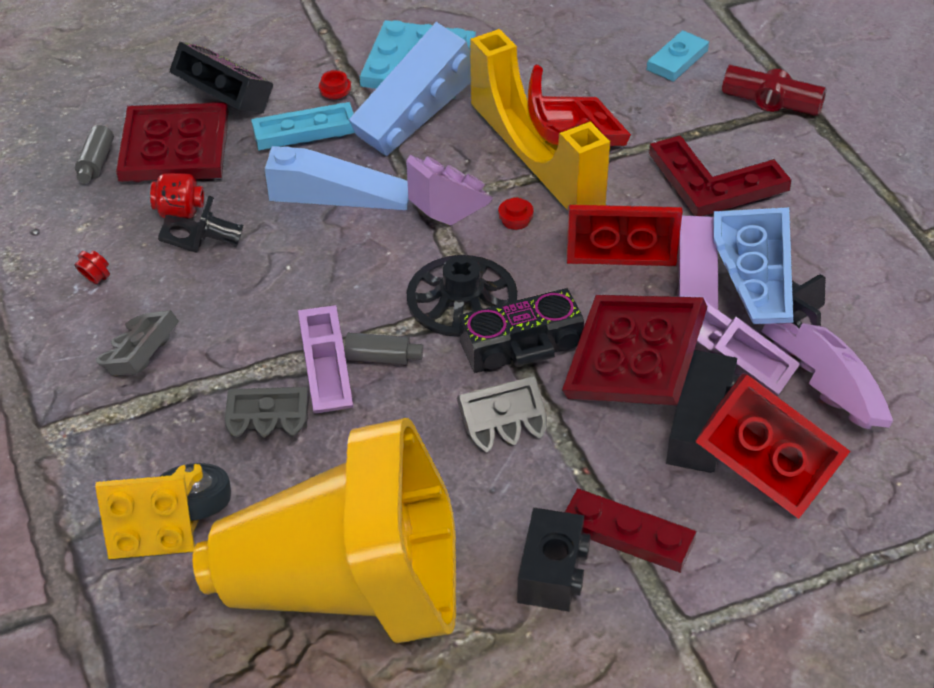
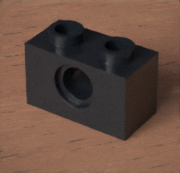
M533 507L517 578V603L570 611L572 595L581 596L584 569L578 568L579 559L587 560L590 548L591 534L583 533L585 515Z

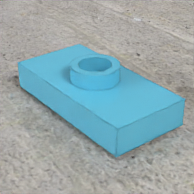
M682 30L647 61V70L674 82L708 51L709 41Z

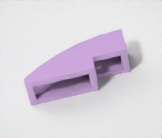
M706 302L708 307L695 350L736 357L735 374L741 375L745 373L774 395H779L800 363L739 318L735 317L731 320Z
M336 305L298 310L313 413L353 408Z

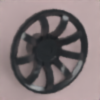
M453 255L434 260L414 274L407 288V305L416 321L425 328L442 335L459 337V315L464 313V303H468L473 312L483 309L479 298L492 307L516 301L518 290L510 273L494 261L479 256ZM443 266V277H435L429 273L435 268ZM487 268H490L502 278L496 281H486L482 276ZM421 279L431 286H436L434 290L427 293L416 292ZM507 287L509 292L508 299H498L487 290L497 291ZM441 297L438 304L429 313L424 314L418 307L417 303H429ZM454 302L452 326L436 322L435 320L441 317L450 303Z

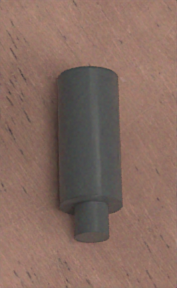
M96 125L90 129L75 164V170L78 173L77 179L81 183H89L91 179L99 176L114 139V135L109 128Z
M348 332L345 339L344 352L346 360L407 365L409 359L422 360L424 347L423 344L410 343V337Z

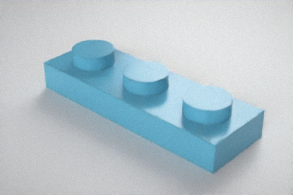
M350 102L251 119L258 150L271 149L272 146L280 147L297 143H308L314 140L341 137L355 133L349 122L350 117L354 114Z

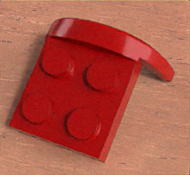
M538 64L534 65L528 87V112L536 131L544 140L550 144L558 145L561 132L591 122L610 141V147L627 145L631 134L598 97L542 96L543 69Z

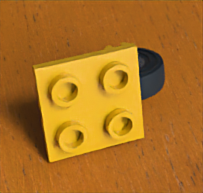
M191 463L174 467L159 477L96 482L95 489L108 559L193 552L195 547L193 532L199 519L207 518L220 512L230 501L231 486L226 471L213 464Z

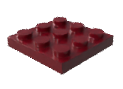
M227 103L127 106L116 168L118 182L158 180L159 176L163 173L191 174L195 179L222 178L229 115Z
M595 295L562 388L567 399L678 405L708 307L704 298Z

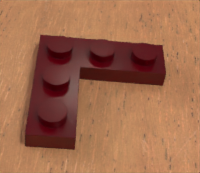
M681 135L650 143L649 155L694 216L712 214L714 211H722L790 191L791 178L775 159L712 176Z

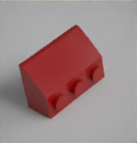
M569 205L567 264L676 266L683 213L682 207Z
M745 373L741 374L719 403L695 441L798 519L851 452Z

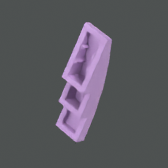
M682 216L679 238L677 297H703L706 302L718 310V250L714 244V217Z

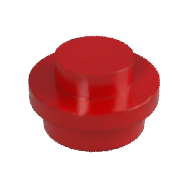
M331 70L324 73L318 85L320 94L332 100L341 99L351 91L350 80L344 72L339 70Z
M519 197L503 201L498 208V216L503 225L512 230H520L527 227L534 215L532 204Z
M92 250L90 253L81 251L78 254L79 260L74 266L87 280L98 284L101 279L106 280L110 276L107 269L109 263L99 253Z

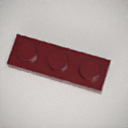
M577 488L565 510L567 513L585 515L583 533L591 534L592 541L681 573L696 539V530Z

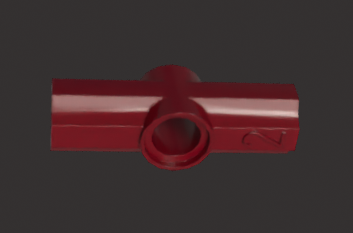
M730 64L722 83L723 93L753 100L762 110L767 112H775L781 108H786L819 116L827 91L826 87L793 80L782 69H771L764 73Z

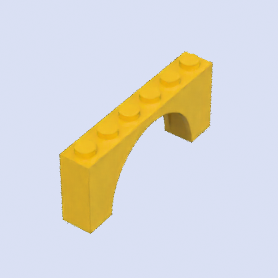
M501 29L471 38V104L567 210L569 205H606L610 141L591 122L561 132L559 134L558 146L544 140L536 131L529 116L528 100L523 89L518 67L517 46Z

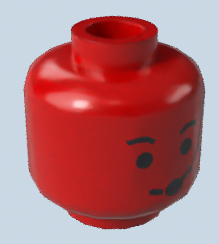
M163 173L159 176L157 182H152L151 208L157 210L161 218L171 215L192 219L196 214L197 207L203 208L204 188L203 186H197V181L191 174Z

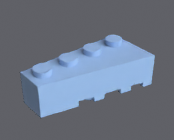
M435 22L350 117L349 122L356 135L385 156L400 146L403 141L471 83L470 50L467 42L438 22Z

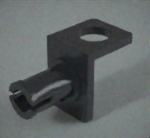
M208 196L199 222L183 217L166 215L158 235V240L196 253L202 239L205 240L206 237L237 247L244 225L214 217L213 212H210L214 197ZM173 226H182L190 234L185 238H178L173 236L169 229Z
M819 274L802 285L792 280V324L798 328L802 325L800 320L808 316L811 325L821 327V312L818 309L825 304V276Z

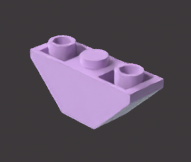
M410 155L406 161L408 199L432 219L453 225L485 207L493 199L482 190L485 184L471 174L467 173L465 176L450 165H447L445 168L441 163L429 156L422 160Z

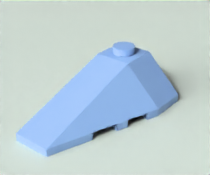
M271 147L265 166L269 201L407 210L409 202L407 180L305 148Z
M789 207L714 211V244L752 323H793Z

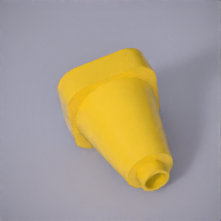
M409 418L352 429L348 437L347 462L217 520L210 529L208 540L198 542L193 550V571L200 590L206 595L217 593L221 601L229 608L377 616L385 631L395 643L451 634L455 627L456 532L453 510L444 481L416 427Z

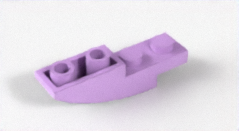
M792 323L764 325L761 332L774 340V345L788 355L792 356L794 354L801 359L799 362L800 366L814 373L809 384L821 392L820 399L833 407L845 409L850 413L848 418L856 425L865 429H871L872 426L890 428L893 419L878 384L863 362L840 338L825 327L802 323L800 328Z

